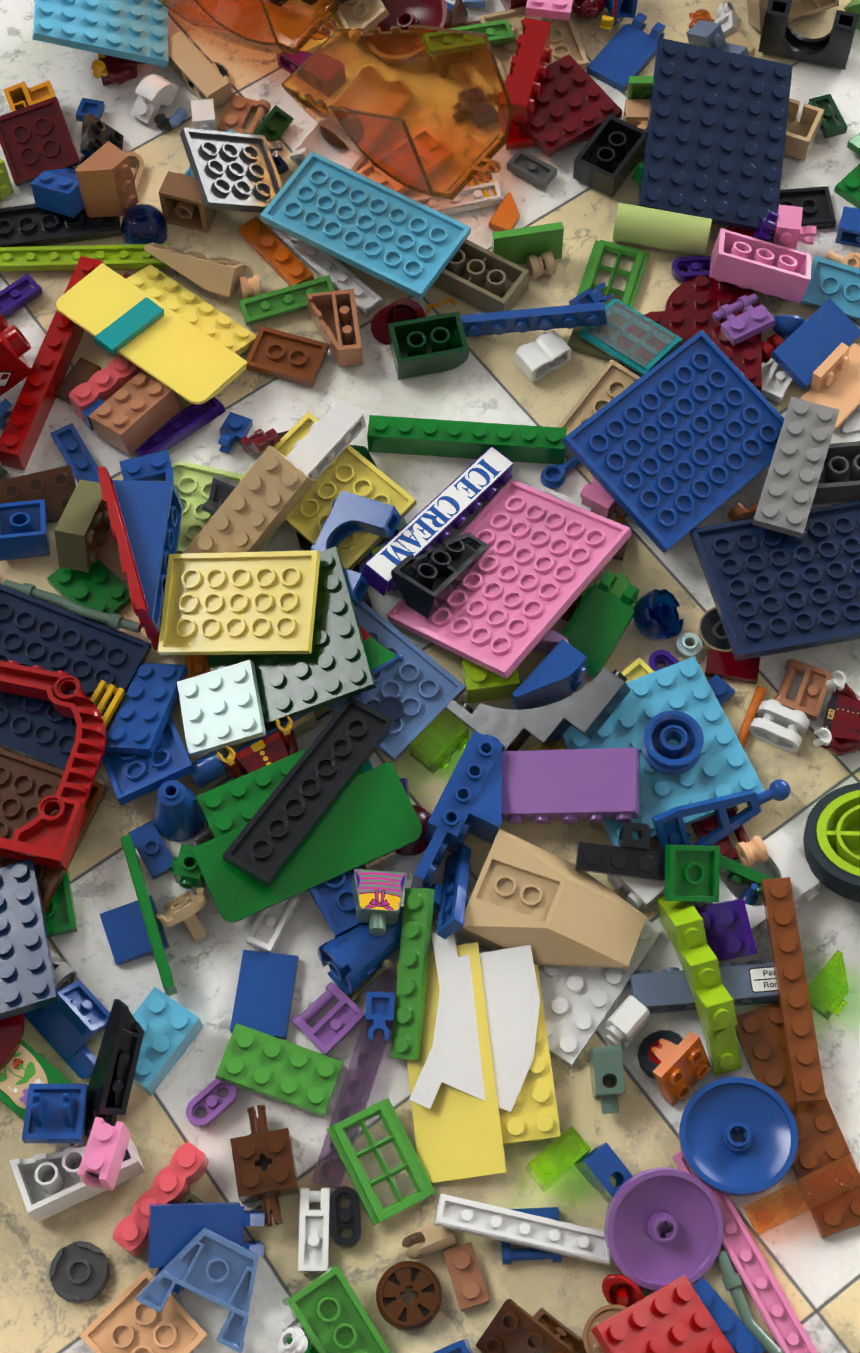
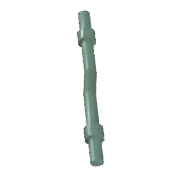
M5 580L3 584L6 587L39 600L63 607L80 616L106 623L109 627L117 630L123 628L139 633L142 628L139 622L125 619L124 615L114 612L109 614L85 607L63 596L37 589L35 585L29 583L20 584Z
M720 1252L716 1259L724 1276L722 1281L726 1291L729 1290L742 1323L768 1353H784L753 1319L741 1289L743 1283L739 1273L734 1272L727 1252Z

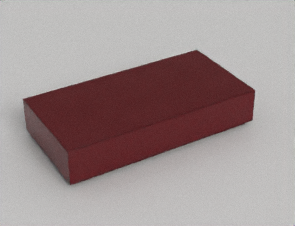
M709 649L705 676L713 677L717 674L721 679L757 684L760 657L735 661L733 653Z

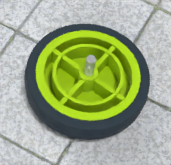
M854 783L830 792L816 803L807 818L803 842L806 861L814 876L832 892L860 903V783Z

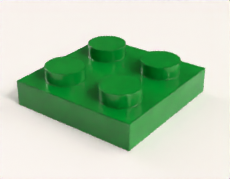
M665 844L664 901L719 902L720 846Z

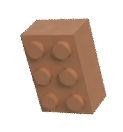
M140 371L91 413L89 418L99 438L131 455L181 410L174 391L155 378Z

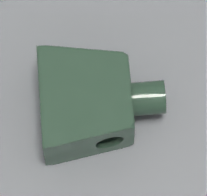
M622 1046L592 1047L588 1052L593 1098L601 1097L602 1114L619 1113L618 1096L625 1094ZM603 1077H608L612 1080V1088H607L603 1085Z

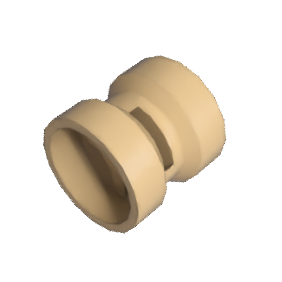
M551 251L543 252L540 256H527V268L533 280L540 278L543 274L549 276L556 273V263Z

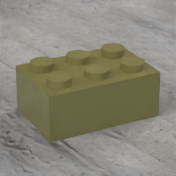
M79 480L54 530L59 567L89 572L92 564L98 560L99 549L105 545L107 532L111 529L109 512L106 503L102 499L100 483Z

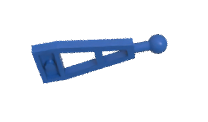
M168 450L119 462L123 480L153 481L166 477V481H173L174 483V472Z
M777 779L770 784L768 790L756 794L753 790H747L678 806L652 817L661 851L665 853V844L690 845L683 817L714 810L719 827L692 844L713 846L761 812V804L772 799L777 801L787 799L791 791L790 785L785 780ZM747 802L748 807L732 818H728L726 807Z

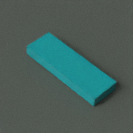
M145 297L95 336V343L113 356L163 317L164 309Z

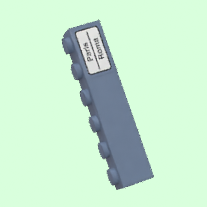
M751 960L746 962V965L735 966L733 962L719 964L722 984L733 998L734 1006L768 1004L779 1001L773 962L763 963L762 960ZM677 967L665 968L662 972L651 973V970H639L630 976V995L648 1008L650 1014L697 1010L683 970H679Z

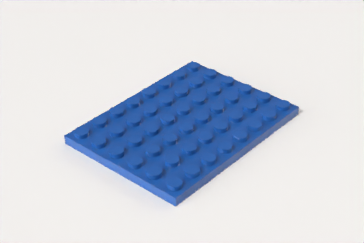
M700 330L564 437L562 443L665 554L690 533L692 529L696 528L770 466L784 417L704 331Z

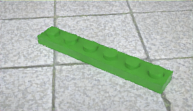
M405 888L390 1057L393 1059L421 1060L435 890L430 888Z

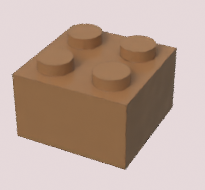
M168 171L158 192L164 222L208 233L217 214V209L204 208L194 177Z

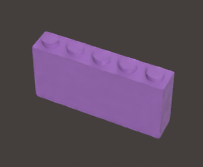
M637 748L502 751V817L509 824L514 825L523 824L524 821L549 824L551 820H561L562 823L574 824L578 820L603 823L605 819H615L617 822L628 823L632 819H640V754Z

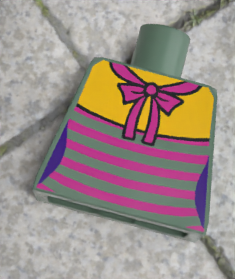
M354 869L352 890L356 918L360 923H369V933L371 935L382 936L386 933V924H397L407 873Z

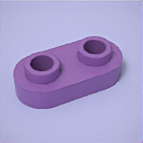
M218 1079L212 1081L188 1103L186 1115L189 1122L198 1128H204L212 1124L235 1103L238 1097L237 1087ZM227 1090L229 1094L226 1098H220V1091ZM201 1109L207 1111L206 1116L203 1118L197 1117V1112Z

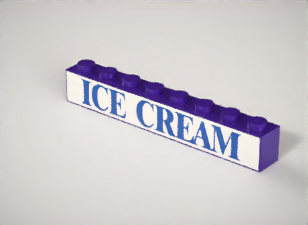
M493 446L488 448L364 564L362 574L369 584L383 596L390 590L395 591L398 587L391 576V571L410 555L416 557L423 554L427 548L432 547L435 549L438 544L444 545L454 529H461L470 514L474 516L486 499L490 501L498 491L497 488L501 485L504 487L512 479L511 471L515 463Z

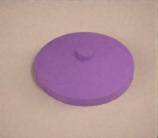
M670 1167L648 1169L628 1179L613 1196L606 1212L604 1225L607 1249L615 1265L636 1284L656 1291L684 1274L690 1284L700 1279L716 1260L722 1245L724 1231L720 1206L709 1188L693 1175Z

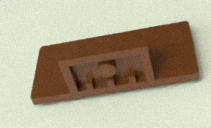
M67 465L1 480L0 504L45 499L47 521L60 519L76 488L72 467Z
M507 1299L476 1344V1347L483 1353L586 1352L583 1340L542 1307L532 1317L511 1299Z

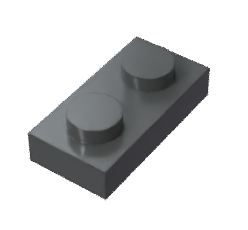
M521 149L507 162V170L544 190L557 176V168Z

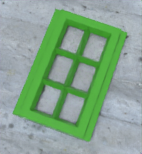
M595 240L577 296L588 288H591L593 291L596 286L605 283L606 286L601 289V294L603 296L613 295L610 300L605 302V306L617 298L633 308L650 253L642 249L613 242ZM614 312L611 314V315H613V316H617V317L622 318L621 316H619L618 314H616V313H614Z
M389 1098L326 1129L373 1226L436 1193Z

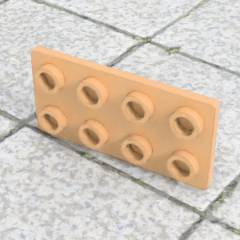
M841 343L813 372L811 388L801 397L805 401L839 409L834 430H837L860 404V346L856 343H853L850 347Z

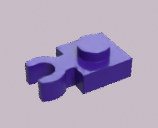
M770 211L755 230L753 238L770 242L773 235L772 231L776 227L775 222L779 215Z

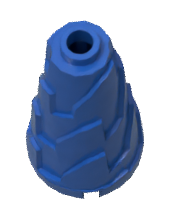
M402 906L400 907L397 924H386V933L384 935H371L369 933V923L353 928L318 948V956L323 967L328 964L331 970L327 974L346 994L350 993L351 995L358 990L363 982L382 966L383 960L388 959L400 948L403 918Z

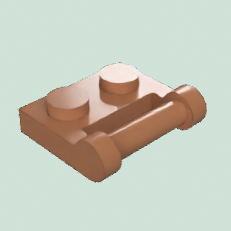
M233 95L217 126V131L226 132L233 129L236 133L253 134L260 126L264 115L268 114L271 104L263 99L256 101ZM252 112H256L249 127L244 129Z
M788 659L785 664L786 672L780 689L773 700L780 702L782 706L789 709L800 710L807 715L808 719L816 721L828 689L826 682L831 680L832 676L830 673L832 672L795 659ZM799 673L804 675L796 699L792 701L787 698L794 678Z

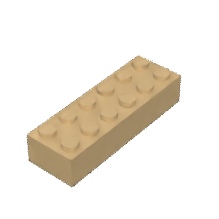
M269 445L182 554L259 552L313 486L315 481L282 453Z

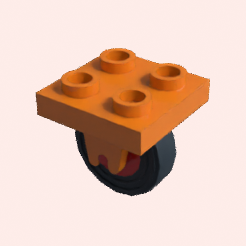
M670 1030L656 1031L644 1038L639 1045L637 1057L641 1069L648 1077L657 1081L665 1101L673 1107L680 1100L687 1097L690 1089L698 1080L703 1079L707 1075L711 1067L700 1037L692 1031L684 1039L679 1034Z

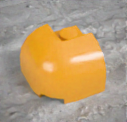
M50 80L28 88L23 81L3 89L12 112L56 97Z

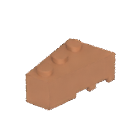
M354 289L306 294L308 312L324 341L329 344V349L338 366L362 365V345Z

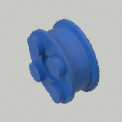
M680 711L659 713L646 725L642 740L643 756L646 762L660 773L667 775L685 773L692 769L700 758L704 743L703 731L698 722L686 713ZM674 739L679 745L671 746L666 741Z

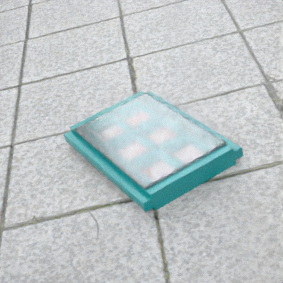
M617 298L606 305L607 324L584 326L579 332L581 338L641 376L679 348L683 342L682 338Z

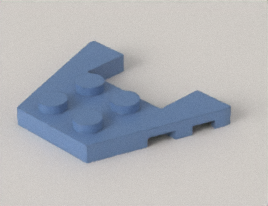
M204 1227L137 1295L136 1301L161 1313L175 1284H178L230 1310L216 1340L241 1353L244 1347V1336L248 1323V1312L259 1256Z

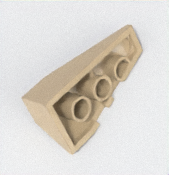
M153 242L144 246L145 251L206 291L213 292V296L227 299L229 296L236 294L240 285V276L244 275L248 264L221 256L208 259L204 253L197 251L183 254L184 250L181 248Z

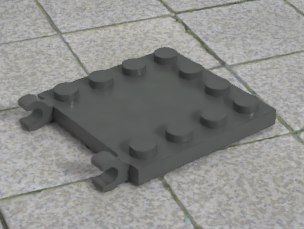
M184 127L181 130L180 136L205 209L262 213L283 187L274 163L278 155L277 151H283L280 141H267L263 135Z

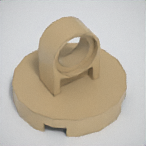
M201 887L196 888L197 894L191 895L188 891L164 906L166 912L163 914L158 912L156 914L161 927H169L183 922L195 942L205 937L207 933L195 914L209 901L208 894Z

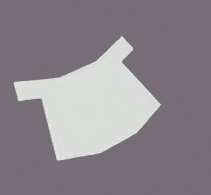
M437 932L431 933L440 985L433 1046L409 1100L429 1109L442 1082L485 1101L470 955L458 957L454 933L446 940L437 935ZM531 945L479 953L498 1107L509 1112L514 1107L534 1059L540 996Z

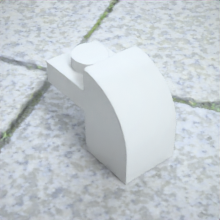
M148 75L139 83L135 90L139 95L130 114L146 124L152 125L161 105L171 107L179 86L162 76Z

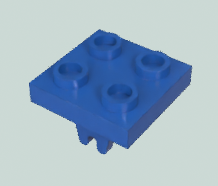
M29 1084L22 1133L23 1143H83L89 1093L88 1085Z

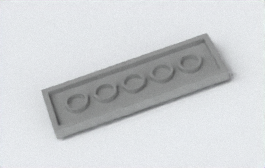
M791 397L752 525L802 539L840 411L839 409Z

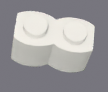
M555 330L547 333L544 332L537 337L536 341L528 344L525 343L517 349L515 363L532 382H535L545 377L551 371L559 369L571 360L572 349Z
M628 996L606 1021L607 1027L604 1029L605 1040L611 1046L621 1045L622 1050H625L648 1024L647 1019L650 1017L648 1008L635 997Z

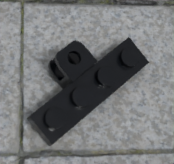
M628 822L621 828L618 846L578 842L575 870L665 882V853L649 851L651 832L647 824ZM631 832L637 833L638 839H634Z

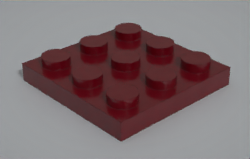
M57 97L0 116V144L16 186L34 181L44 171L70 168L81 164Z

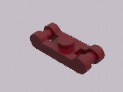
M260 428L254 432V435L249 438L244 437L239 442L246 453H260L269 445L280 442V438L274 428L266 433Z

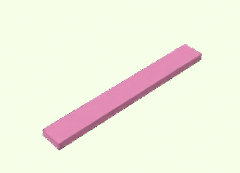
M682 1152L673 1155L672 1158L679 1170L696 1177L686 1164ZM708 1187L716 1198L722 1213L724 1231L721 1246L727 1252L736 1273H739L747 1293L775 1343L784 1353H817L729 1195Z

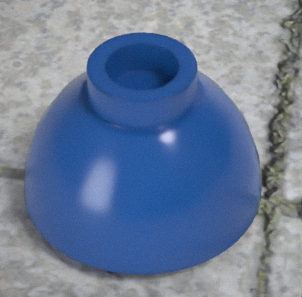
M795 315L774 316L775 326L772 328L785 341L805 322V319Z

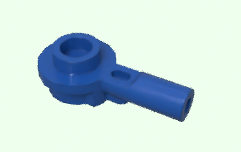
M573 456L561 465L555 464L546 467L540 476L541 483L549 489L560 488L564 484L565 474L581 462Z

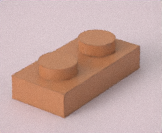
M472 1242L443 1250L460 1311L489 1303Z

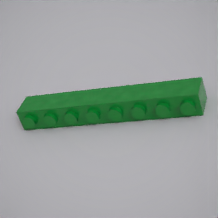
M370 415L367 433L368 452L478 459L488 448L493 446L513 462L561 465L564 463L566 447L562 440L566 437L567 428Z

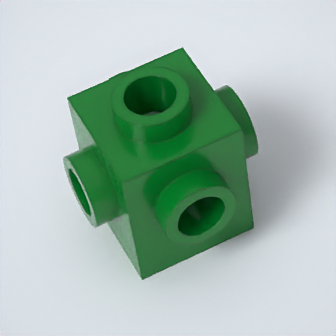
M181 844L178 857H174L172 861L171 873H174L176 882L183 888H204L205 881L191 851V848L195 846Z

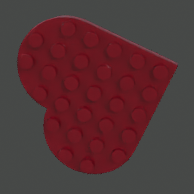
M699 275L684 282L671 293L667 300L665 311H652L644 315L682 338L683 342L680 346L700 330H703L758 391H762V332L733 346L721 331V323L725 321L721 319L715 322L712 317V313L718 311L720 306L730 305L737 302L739 297L754 294L755 292L752 289H743L732 283L719 282L714 278ZM759 299L757 303L752 305L754 308L761 305ZM740 310V311L734 313V316L736 317V316L742 314L743 311ZM634 324L625 330L639 340L648 334ZM622 335L618 337L616 342L617 345L627 351L636 345ZM653 336L645 342V344L658 352L667 346ZM639 347L633 353V355L646 363H649L655 357L642 347ZM616 360L617 363H619L620 365L624 366L625 368H627L628 370L632 371V372L635 373L636 375L642 377L640 374H638V373L635 372L634 370L630 369V368L627 367L626 365H624V364H622L621 362H619L618 360Z

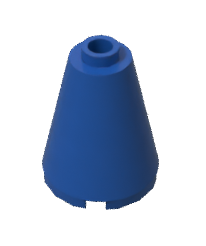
M176 780L166 781L159 787L153 810V823L158 832L166 837V839L183 842L192 839L201 828L203 829L206 820L196 801L195 796L197 795Z

